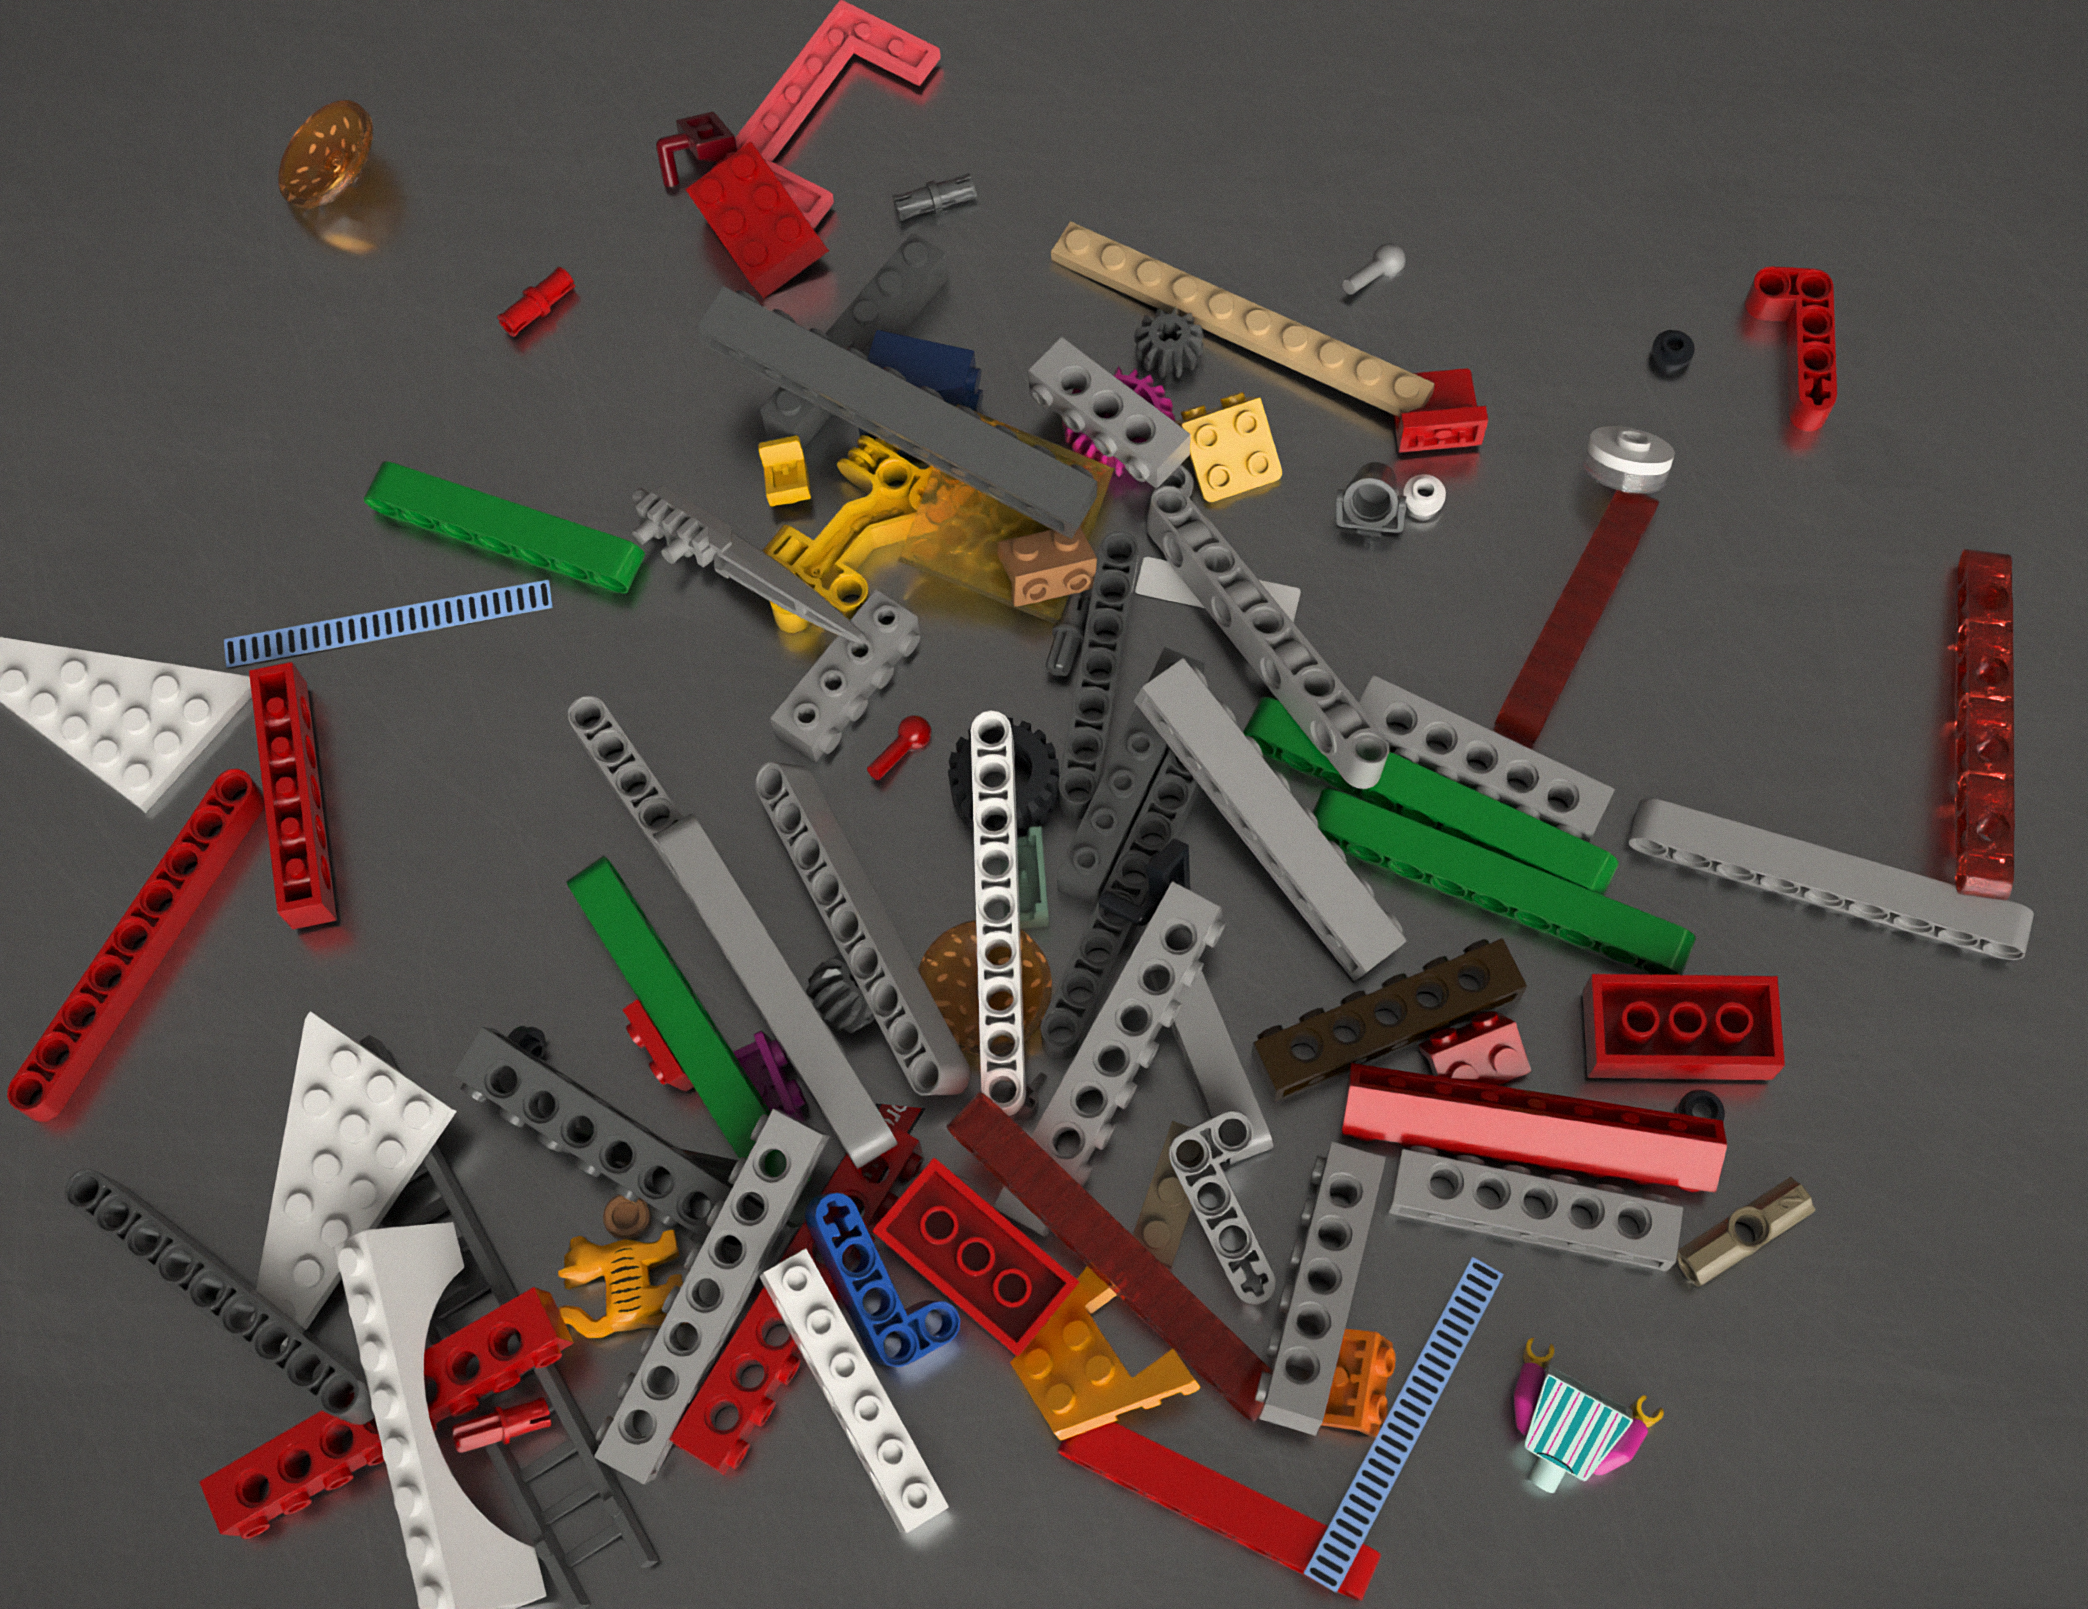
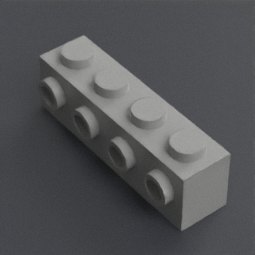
M875 589L850 620L864 633L866 637L864 643H856L838 635L770 718L774 734L815 763L824 753L829 754L836 748L842 737L841 731L850 720L856 721L861 717L868 705L867 699L877 687L882 689L890 681L896 663L903 655L905 657L909 656L920 641L917 616L877 589Z

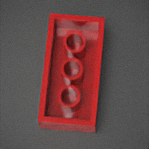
M1591 974L1583 988L1587 1078L1773 1080L1785 1066L1778 976Z
M935 1157L871 1231L1017 1357H1019L1080 1283Z

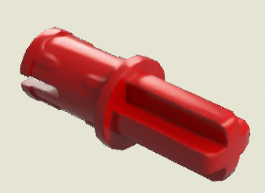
M542 1396L536 1400L503 1410L501 1406L494 1407V1413L455 1424L451 1430L454 1447L457 1452L463 1453L498 1441H502L506 1445L510 1443V1438L544 1427H551V1419L549 1417L546 1418L547 1415H550L547 1403Z

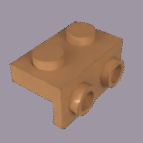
M1080 526L1072 539L1052 529L998 542L997 555L1012 583L1011 600L1016 607L1093 589L1097 557Z

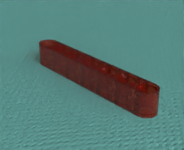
M1620 483L1496 718L1495 726L1533 744L1536 742L1660 503L1659 500Z

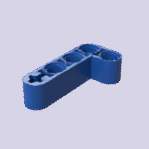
M826 1193L814 1197L809 1202L805 1211L806 1224L862 1343L873 1361L881 1365L893 1367L906 1366L949 1343L956 1337L960 1329V1317L957 1310L951 1304L943 1301L924 1300L904 1309L860 1213L851 1198L840 1193ZM828 1207L838 1208L839 1214L833 1217L834 1223H825L823 1220V1216L829 1212ZM839 1231H850V1236L840 1237L832 1242V1237L841 1236ZM849 1245H854L859 1250L861 1256L858 1267L853 1271L847 1270L842 1261L843 1252ZM874 1288L880 1294L881 1303L875 1313L868 1314L863 1307V1297L869 1289ZM936 1309L941 1315L942 1325L937 1333L931 1335L926 1330L925 1318L931 1310ZM895 1331L900 1337L901 1348L894 1357H888L883 1348L884 1339L890 1332Z

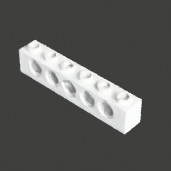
M807 1249L800 1251L759 1276L899 1532L908 1533L949 1508Z

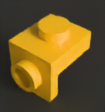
M790 436L759 443L758 450L764 467L766 496L769 506L793 504L798 501L811 499L808 467L799 437Z

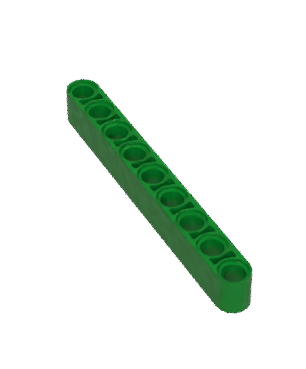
M1268 697L1261 698L1242 732L1245 736L1252 737L1258 743L1263 755L1358 799L1603 896L1619 865V861L1615 856L1600 847L1390 751L1381 777L1376 785L1367 789L1351 786L1343 779L1328 758L1315 747L1278 700Z
M1324 789L1319 795L1312 811L1318 821V829L1328 841L1336 843L1345 854L1646 974L1683 975L1696 936L1684 927L1340 791Z
M603 855L568 879L567 885L739 1159L741 1157L747 1159L756 1143L751 1140L752 1132L763 1114L770 1116L771 1111L628 886L609 859ZM778 1149L771 1151L765 1159L767 1172L773 1177H778L785 1171L787 1166L785 1155ZM810 1175V1177H809V1179H808L807 1182H809L810 1180H812V1176H811V1175Z

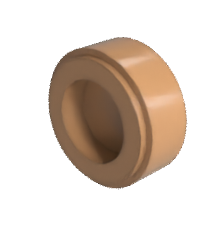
M619 1194L606 1205L603 1213V1222L607 1231L619 1241L623 1239L636 1241L648 1232L652 1222V1214L649 1206L640 1197L637 1202H633Z

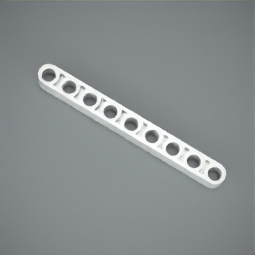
M990 710L978 715L971 727L981 1090L984 1101L990 1111L998 1116L1007 1117L1020 1111L1026 1098L1015 759L1010 721L1002 713ZM991 729H998L1004 733L1003 738L994 744H987L981 740L982 735ZM991 772H1000L1006 777L1004 782L998 787H987L982 783L983 778ZM993 815H1001L1007 819L1004 828L998 831H989L983 825L986 819ZM992 859H1004L1008 862L1009 866L1001 875H990L985 871V866ZM1002 902L1010 907L1009 914L1001 920H992L986 916L987 909L993 903ZM995 947H1006L1012 952L1009 961L1003 965H993L987 960L989 952ZM1005 991L1010 993L1014 998L1011 1006L1006 1010L997 1011L988 1005L989 999L996 992ZM1002 1036L1011 1038L1015 1042V1046L1009 1055L999 1057L990 1052V1045L993 1040ZM1001 1082H1010L1017 1088L1014 1098L1006 1103H998L991 1098L993 1088Z

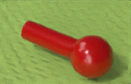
M911 715L900 722L897 730L898 737L867 767V772L872 778L880 780L910 749H921L929 743L932 729L925 718Z

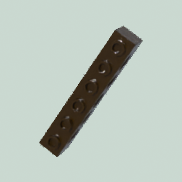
M1501 938L1492 943H1489L1488 939L1479 940L1467 946L1463 950L1464 954L1451 960H1448L1447 956L1438 957L1422 967L1423 971L1410 977H1407L1406 973L1395 975L1381 984L1382 989L1367 995L1364 990L1354 992L1340 1001L1341 1006L1325 1012L1323 1008H1317L1302 1015L1298 1019L1300 1022L1286 1029H1283L1282 1025H1276L1262 1031L1257 1035L1258 1040L1253 1042L1251 1055L1273 1102H1278L1350 1071L1351 1063L1366 1065L1428 1039L1435 1031L1444 1028H1454L1470 1021L1478 1014L1494 1011L1520 1000L1527 988V984L1504 939ZM1463 974L1472 975L1479 981L1480 987L1474 990L1466 989L1459 983L1458 976ZM1423 991L1431 992L1438 998L1439 1004L1434 1007L1424 1006L1418 1001L1416 994ZM1382 1008L1390 1009L1397 1015L1398 1021L1394 1024H1384L1376 1018L1375 1012ZM1338 1026H1348L1356 1032L1357 1038L1351 1042H1344L1334 1035L1333 1030ZM1306 1043L1313 1047L1316 1055L1310 1059H1300L1293 1054L1291 1048L1295 1044Z

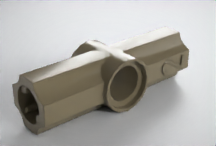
M1789 1177L1678 1249L1676 1259L1680 1269L1687 1279L1699 1288L1743 1258L1754 1254L1760 1247L1814 1213L1816 1209L1811 1201V1196L1801 1183ZM1736 1222L1746 1223L1752 1228L1755 1236L1754 1242H1746L1737 1236L1735 1231Z

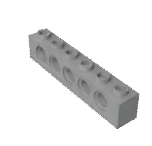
M1375 675L1371 678L1359 701L1367 717L1388 742L1390 752L1586 842H1590L1615 791L1614 788ZM1400 722L1408 730L1402 733L1394 732L1387 724ZM1430 741H1440L1448 749L1442 752L1434 751L1427 743ZM1473 759L1480 760L1486 764L1488 769L1483 771L1474 770L1468 765L1467 761ZM1512 778L1520 779L1526 783L1528 788L1525 790L1514 789L1507 780ZM1553 797L1560 798L1566 802L1568 808L1563 810L1556 809L1549 803L1548 799Z
M1331 1142L1326 1157L1317 1155L1310 1180L1311 1183L1318 1184L1315 1199L1306 1198L1299 1223L1300 1225L1307 1226L1304 1242L1300 1240L1295 1241L1289 1262L1290 1268L1297 1269L1293 1285L1284 1284L1277 1310L1286 1313L1282 1329L1273 1327L1266 1355L1274 1357L1271 1374L1262 1372L1255 1395V1400L1263 1403L1259 1417L1261 1420L1315 1436L1323 1422L1386 1157ZM1330 1194H1344L1351 1204L1340 1205L1332 1200ZM1331 1235L1339 1241L1340 1247H1327L1321 1242L1319 1236ZM1313 1277L1321 1278L1328 1283L1330 1290L1325 1292L1317 1291L1309 1284L1308 1279ZM1309 1321L1318 1328L1320 1334L1308 1336L1300 1331L1297 1323ZM1290 1365L1302 1367L1307 1372L1309 1379L1305 1381L1292 1379L1288 1375L1286 1367Z
M1412 1146L1410 1150L1402 1149L1398 1158L1388 1212L1390 1214L1666 1272L1676 1263L1683 1207L1671 1205V1199L1665 1196L1644 1194L1642 1198L1624 1195L1622 1188L1613 1185L1599 1184L1596 1185L1595 1189L1577 1185L1578 1181L1572 1177L1550 1175L1549 1179L1531 1176L1529 1169L1516 1165H1504L1502 1170L1484 1166V1160L1473 1156L1460 1155L1457 1156L1456 1160L1438 1156L1439 1152L1425 1146ZM1435 1177L1447 1178L1453 1184L1454 1193L1449 1196L1437 1194L1432 1189L1430 1180ZM1483 1186L1495 1189L1500 1196V1204L1494 1206L1484 1204L1477 1195V1189ZM1527 1196L1540 1198L1546 1205V1214L1540 1216L1531 1214L1525 1208L1524 1198ZM1579 1205L1587 1208L1592 1214L1593 1223L1591 1225L1577 1223L1571 1215V1207ZM1628 1215L1634 1218L1639 1225V1234L1629 1235L1623 1232L1618 1224V1216Z

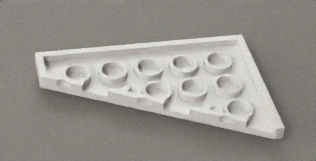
M0 637V703L145 813L252 697L250 677L245 675Z
M311 1011L304 1021L256 1291L306 1330L342 1279L335 1245L364 1230L377 1228L457 1112L450 1105ZM255 1312L251 1315V1322L255 1317ZM288 1337L282 1343L285 1347L288 1342Z

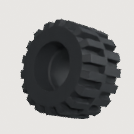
M1007 718L1010 721L1014 740L1015 765L1023 768L1030 775L1028 782L1016 791L1017 831L1022 830L1025 836L1029 827H1033V823L1036 822L1042 826L1048 820L1047 811L1053 813L1057 806L1060 777L1059 762L1056 759V750L1052 742L1046 744V735L1040 729L1032 733L1030 723L1022 720L1020 725L1016 726L1013 725V718ZM970 728L968 730L969 739L960 737L956 742L957 753L951 752L948 776L953 804L957 806L958 815L963 821L969 819L970 828L974 830ZM991 729L982 735L981 740L987 744H994L1003 738L1004 733L998 729ZM993 815L986 819L983 826L989 831H998L1004 828L1007 819L1001 815Z

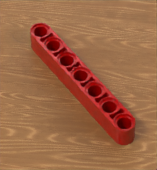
M1115 1422L1061 1440L1056 1450L1065 1458L1304 1576H1307L1304 1572L1329 1527ZM1363 1543L1337 1592L1352 1599L1362 1601L1381 1554Z

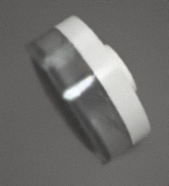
M1622 426L1600 427L1593 430L1590 434L1582 468L1591 479L1612 489L1639 494L1654 493L1666 486L1675 452L1669 443L1651 433Z

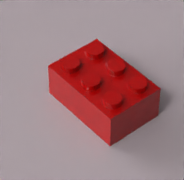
M751 141L685 189L746 278L763 298H766L829 252Z

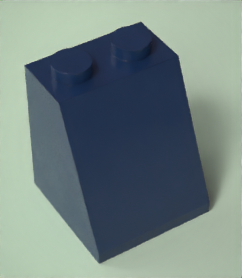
M876 330L868 355L870 363L882 369L884 367H891L900 372L910 384L921 388V386L932 388L942 396L943 401L956 408L962 405L972 409L977 414L979 413L983 400V390L978 389L981 380V369L976 368L974 350ZM858 427L860 436L866 435L874 440L878 438Z

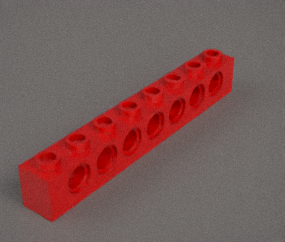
M887 1121L885 1122L898 1145L859 1169L855 1167L848 1154H846L822 1194H844L851 1198L854 1204L862 1205L865 1208L862 1220L873 1243L875 1242V1237L871 1235V1231L897 1202L899 1197L896 1196V1193L904 1180L910 1181L913 1179L924 1161V1158L920 1156L922 1152L920 1141ZM881 1164L889 1168V1174L882 1182L871 1183L865 1179L866 1171L873 1165ZM828 1207L829 1212L823 1216V1220L825 1223H834L833 1217L839 1214L838 1208ZM805 1220L779 1263L807 1249L837 1303L841 1296L826 1264L816 1260L818 1247ZM839 1231L841 1236L832 1237V1242L837 1238L850 1236V1231ZM849 1245L842 1255L843 1265L847 1270L851 1269L856 1259L860 1261L861 1258L859 1250L854 1245ZM765 1286L669 1439L675 1446L722 1475H725L729 1467L736 1469L740 1465L750 1447V1444L746 1442L747 1437L755 1424L761 1427L767 1421L776 1403L771 1399L781 1382L787 1385L792 1380L801 1363V1360L797 1358L800 1350L791 1333L787 1341L779 1346H771L766 1342L767 1332L772 1326L786 1324ZM751 1365L762 1366L764 1368V1378L761 1383L752 1388L743 1387L741 1385L743 1371ZM727 1406L736 1407L738 1409L736 1424L727 1430L717 1429L715 1425L717 1413Z
M532 1287L424 1350L425 1390L432 1381L435 1380L437 1384V1394L434 1400L427 1404L434 1432L437 1430L436 1423L450 1415L458 1417L472 1411L479 1405L477 1399L491 1391L499 1393L515 1386L521 1380L520 1374L534 1366L538 1369L556 1362L563 1355L561 1350L574 1343L550 1292ZM519 1332L521 1335L520 1348L516 1353L510 1355L508 1352V1341L513 1334ZM477 1356L479 1359V1370L469 1380L466 1368L469 1361ZM355 1391L348 1395L346 1407L352 1402ZM321 1410L199 1481L220 1534L241 1536L242 1539L257 1536L270 1527L269 1520L282 1513L289 1515L304 1509L312 1502L310 1498L312 1495L324 1488L326 1490H333L345 1485L353 1479L352 1472L366 1464L374 1466L384 1462L376 1419L374 1417L371 1421L364 1424H352ZM351 1429L353 1443L344 1452L342 1440L345 1433ZM309 1453L311 1467L308 1473L303 1476L301 1473V1462ZM267 1478L269 1492L261 1500L259 1495L260 1485Z

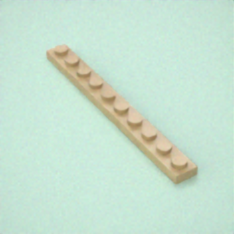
M1071 221L1051 250V260L1057 264L1157 309L1160 307L1166 313L1171 314V311L1177 306L1180 317L1192 313L1194 325H1201V328L1400 418L1401 413L1424 408L1434 392L1435 383Z

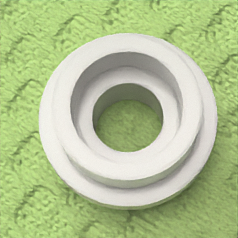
M1422 474L1412 477L1406 483L1403 496H1407L1406 506L1412 513L1419 516H1428L1441 509L1446 498V490L1439 479L1431 475ZM1418 490H1427L1432 495L1423 497L1418 493Z

